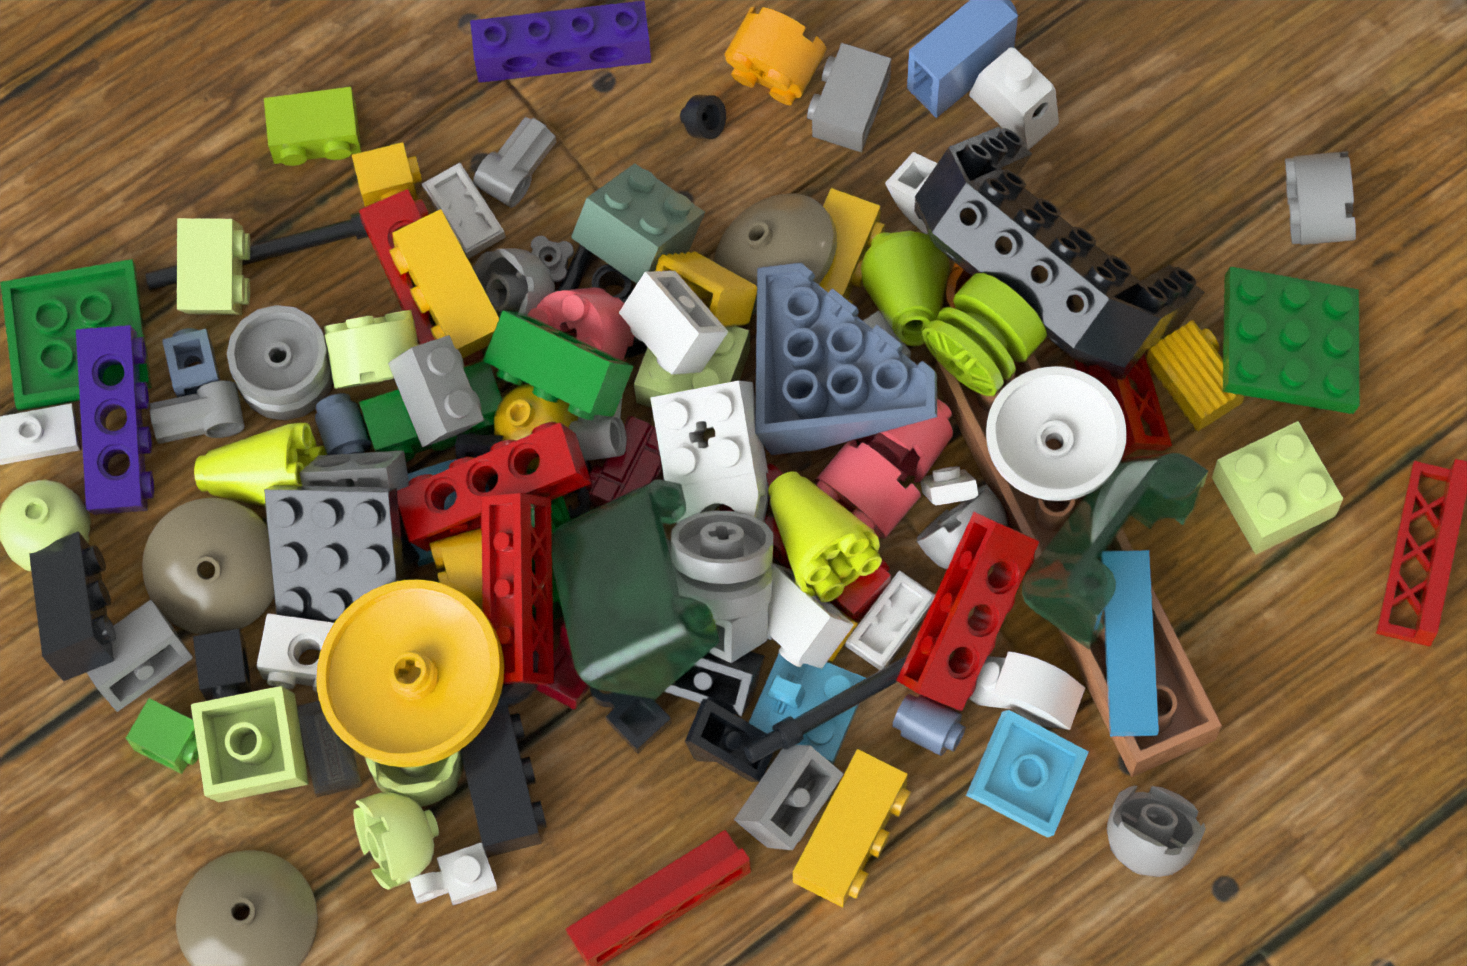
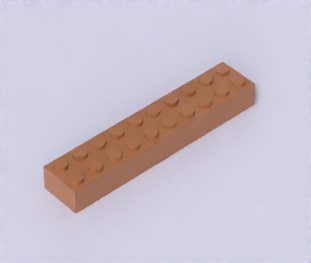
M1034 353L1025 362L1013 360L1016 368L1014 374L1010 379L1003 380L1002 388L994 396H985L973 391L951 375L936 360L937 385L987 486L1004 507L1007 514L1008 527L1040 541L1029 571L1110 733L1101 555L1102 551H1133L1102 487L1085 496L1071 500L1052 501L1039 499L1013 487L999 473L991 460L986 442V425L991 406L1000 391L1013 379L1028 371L1041 368ZM1050 439L1046 442V446L1052 450H1058L1062 447L1061 442L1056 439ZM1152 586L1159 732L1157 736H1112L1131 777L1215 741L1222 726Z

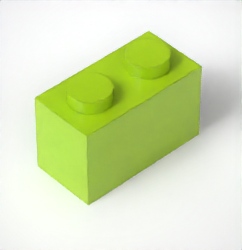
M351 87L264 98L268 146L274 164L282 163L288 166H296L305 163L309 159L326 157L330 160H341L349 157L351 154L361 153L357 107Z

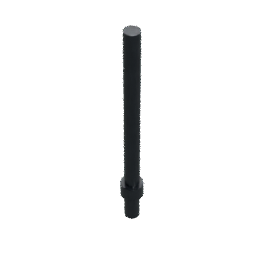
M358 212L351 214V219L250 245V259L242 260V266L354 236L357 237V240L368 238V235ZM177 265L145 273L149 289L153 290L176 284Z
M907 656L796 718L788 716L772 726L773 731L744 746L743 749L746 757L751 763H755L781 747L787 750L803 741L804 734L897 683L896 680Z

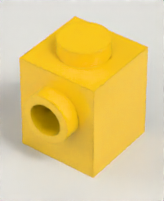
M403 142L352 155L365 207L406 189L409 190L413 200L418 199L414 184L422 182L417 158L416 156L407 158Z

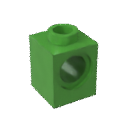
M148 698L129 731L126 740L134 751L182 774L188 764L193 765L199 758L194 722L192 719Z

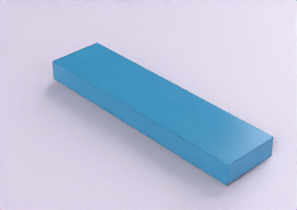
M1149 550L1102 551L1101 565L1110 737L1157 736L1159 725Z

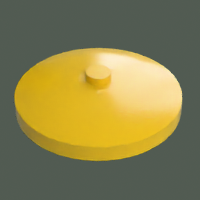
M403 580L385 584L354 601L344 610L329 630L317 664L316 679L319 702L334 732L362 756L377 763L396 767H416L438 762L468 745L485 727L497 706L504 679V658L498 635L492 623L479 607L463 593L452 587L427 580Z

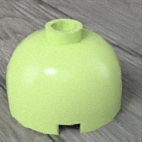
M46 479L27 482L13 490L2 503L0 509V541L12 561L25 570L31 571L29 553L41 550L56 540L78 531L89 543L90 514L80 497L62 483Z
M396 792L377 793L357 800L356 804L360 807L354 809L353 814L357 836L364 855L370 851L374 860L380 865V868L371 870L379 884L389 890L419 876L431 862L434 853L433 838L439 835L438 825L433 813L430 810L423 811L416 800Z

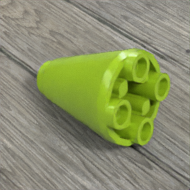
M914 231L880 233L872 239L871 247L865 253L861 264L863 286L896 337L907 345H922L925 343L922 336L924 328L931 321L937 320L938 314L942 309L947 280L950 275L949 257L933 244L928 234Z

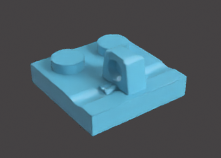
M779 653L749 723L768 734L773 731L772 726L788 716L796 718L866 678L826 662L822 669L808 664L797 667ZM859 704L804 734L803 741L796 745H810L830 763L834 764Z
M1010 710L1003 711L966 796L1045 837L1054 836L1089 751Z

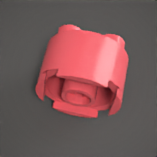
M598 287L553 292L541 300L537 307L528 313L529 316L624 362L627 360L623 359L628 347L633 345L634 335L630 330V326L619 314L625 303L618 297L614 298L605 292L606 290Z
M937 399L936 418L855 440H858L860 444L863 442L893 464L902 473L899 477L900 481H905L907 476L910 475L915 476L914 483L920 482L953 436L952 426L948 421L952 412L945 403Z
M856 440L847 441L815 479L816 486L873 529L878 539H886L921 497L920 492L912 483L905 489L898 482L902 473L893 464L862 442L858 446Z

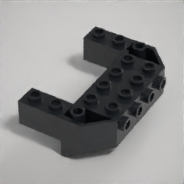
M996 127L948 147L915 195V214L918 219L924 222L933 244L971 276L976 273L993 276L1019 294L1043 322L1047 333L1046 337L1074 360L1087 366L1098 365L1109 370L1112 377L1121 381L1124 380L1146 350L1155 346L1161 339H1164L1179 328L1205 293L1196 286V279L1189 272L1171 265L1164 267L1141 281L1131 274L1132 270L1125 261L1117 256L1107 255L1095 245L1096 240L1089 232L1080 227H1073L1060 217L1061 212L1053 203L1043 198L1038 199L1025 188L1024 180L1018 174L1032 156V153L1023 146V140L1013 131Z

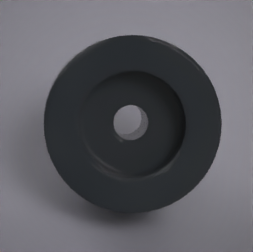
M698 94L691 97L686 106L681 110L680 120L688 134L693 138L715 139L722 133L725 127L726 109L719 97Z

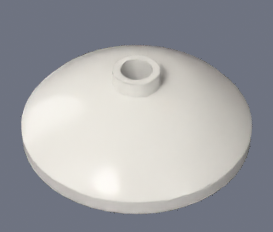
M1043 367L1018 376L1000 391L988 415L986 442L991 460L996 469L1013 487L1039 499L1064 501L1076 499L1095 491L1113 475L1124 453L1126 423L1116 398L1100 381L1082 371L1071 368ZM1050 439H1056L1061 442L1062 447L1058 450H1052L1046 446V442Z

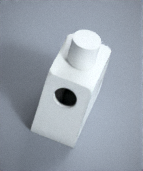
M1013 47L1008 48L978 75L969 96L1002 128L1009 129L1020 136L1024 142L1023 146L1027 150L1059 124L1056 89L1027 58Z

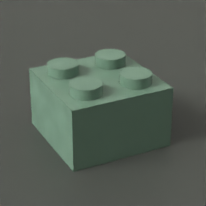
M634 163L586 198L571 238L638 284L645 272L656 270L658 258L662 254L667 256L669 253L673 255L674 253L680 254L683 252L686 254L689 252L705 211L693 204L686 196L677 193L655 178L651 172L642 169Z

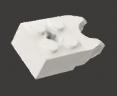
M734 381L650 397L669 508L677 524L694 514L714 511L723 504L731 507L735 512L751 515L765 523L769 501L766 477L768 469L763 443L755 434L756 400L753 382ZM706 427L714 428L716 432L715 437L710 438L708 444L703 438Z

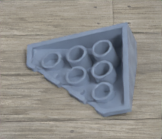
M802 263L757 268L755 434L771 455L818 450L937 417V374L923 361L917 365L902 353L904 347L900 342L879 325L872 329L857 317L859 311L853 304L833 288L828 293L813 281L815 278L814 273Z

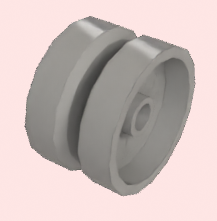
M274 305L261 308L242 319L231 334L227 349L230 372L241 396L249 407L266 418L279 420L303 417L316 409V404L330 393L333 379L323 331L310 315L295 307Z
M734 511L698 513L681 520L672 529L671 562L673 565L671 566L670 597L678 608L690 615L711 620L744 618L763 610L771 601L772 568L770 566L773 560V532L761 520L751 515Z

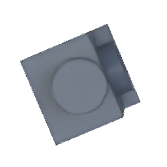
M195 328L182 329L175 332L172 337L162 339L172 386L177 398L196 394L201 386L221 381L212 341L206 328L201 330ZM193 362L201 363L199 365L188 367Z

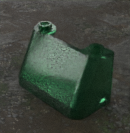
M1181 453L1122 458L1111 477L1101 487L1086 495L1028 570L1022 585V595L1025 603L1036 613L1089 649L1103 631L1104 626L1100 623L1101 615L1110 603L1116 590V580L1113 573L1106 565L1098 561L1102 551L1109 547L1131 517H1134L1149 529L1157 521L1165 518H1176V521L1184 525L1197 508L1208 470Z
M654 480L566 521L552 533V566L574 666L581 679L593 688L656 699L720 642L716 623L710 608L701 601L680 596L663 523L674 524L686 512V501L680 483Z

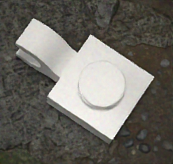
M482 843L438 857L437 861L440 872L425 873L410 879L417 904L449 893L452 904L456 905L497 890V885Z

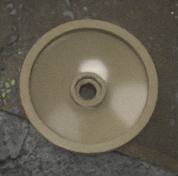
M794 193L774 195L751 205L733 220L721 237L715 252L714 262L756 286L757 268L802 263L814 273L815 278L813 281L819 285L827 274L835 256L837 247L835 224L825 208L811 197ZM757 295L752 314H757Z
M203 498L187 502L165 515L155 526L148 538L142 562L146 590L150 599L166 619L181 629L200 635L234 629L240 630L259 618L275 596L268 526L255 512L242 504L221 498ZM203 561H209L215 566L213 577L206 578L200 573L199 568Z
M255 850L232 852L216 858L201 868L186 886L180 898L176 914L178 942L191 966H300L313 946L318 928L316 900L304 876L292 864L281 857ZM239 907H249L250 914L248 918L242 921L234 918V913Z

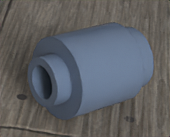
M345 393L334 394L316 404L317 414L315 415V421L327 455L365 453L364 451L370 447L371 441L358 404L351 400L350 395Z
M908 694L902 701L893 721V727L901 731L902 737L940 756L947 749L953 752L956 750L966 729L965 726L960 724L962 714L923 695L917 698Z

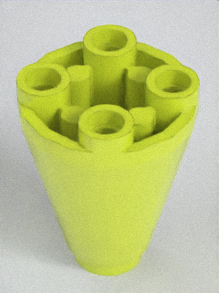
M308 423L287 424L210 450L206 455L198 456L194 468L195 481L198 489L202 492L208 491L213 496L266 507L264 489L272 485L302 486L300 472L317 456L327 455L324 446L316 445Z
M797 472L784 473L771 483L768 488L769 502L796 583L802 592L810 596H817L821 602H830L839 597L844 587L855 581L859 576L869 575L878 569L882 558L878 554L880 547L879 539L873 529L809 479L801 477Z

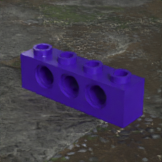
M644 0L470 20L474 61L479 83L651 63Z
M131 325L76 329L86 510L93 515L148 511L147 499L154 498V479L152 471L145 472L144 454H151L152 441L149 426L143 427L142 409L149 408L148 386L146 382H140L139 364H146L144 337H137V332ZM112 365H122L125 371L122 381L114 386L105 385L103 382L105 370ZM116 409L125 410L127 422L124 427L117 431L108 430L106 427L108 414ZM117 454H127L130 459L129 469L120 476L110 475L108 470L110 460Z

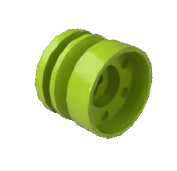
M976 273L956 293L953 300L955 308H943L939 312L937 320L931 321L924 328L922 336L932 355L951 375L977 393L985 396H994L1002 388L1003 380L1010 379L1014 374L1016 368L1013 360L1025 362L1045 340L1047 333L1037 313L1019 294L993 276Z

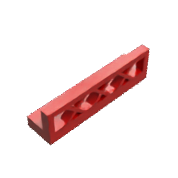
M1144 353L1122 381L1112 377L1109 370L1098 365L1087 366L1074 360L1077 370L1094 377L1106 386L1121 407L1126 423V444L1122 459L1138 449L1164 451L1172 446ZM1128 376L1137 384L1139 395L1130 386ZM1140 417L1149 424L1152 436L1145 435Z
M1455 459L1450 469L1413 461L1376 634L1429 647L1437 636L1467 496V461ZM1420 476L1446 482L1443 496L1427 504L1417 489ZM1414 502H1416L1420 510L1412 514ZM1440 507L1439 517L1437 518L1433 510ZM1425 515L1435 530V536L1432 540L1419 547L1408 530L1410 523ZM1405 544H1407L1411 552L1403 556ZM1432 548L1430 559L1428 560L1424 552ZM1416 557L1426 572L1425 581L1410 589L1399 572L1403 564ZM1396 586H1398L1402 594L1394 598ZM1423 590L1421 602L1419 603L1414 595ZM1407 600L1417 614L1415 630L1390 624L1391 609Z
M525 493L481 496L483 613L492 623L502 647L504 658L503 684H554L551 498ZM531 507H534V528L531 524ZM532 557L535 561V575L532 572ZM533 604L536 608V621L532 617ZM534 650L539 654L538 673H533Z
M725 829L565 929L566 933L587 966H602L751 873L750 859L743 848L738 850Z

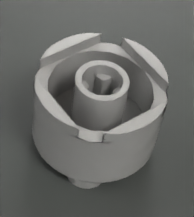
M1348 151L1285 158L1291 243L1310 245L1356 240L1355 217H1352L1354 196Z

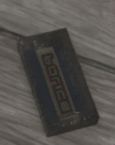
M316 701L297 706L300 729L316 797L362 787L355 751L334 732L322 711L320 702Z

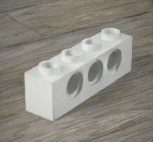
M267 614L257 661V668L262 678L274 687L283 686L286 689H293L295 684L313 686L312 689L317 692L318 660L311 665L299 664L298 660L300 655L306 650L316 649L321 651L324 640L334 623Z

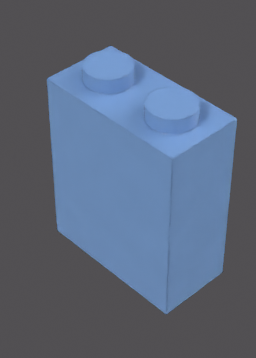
M970 0L909 50L907 89L936 118L972 89L978 75L1008 48H1014L1018 15L1013 3L1010 0Z

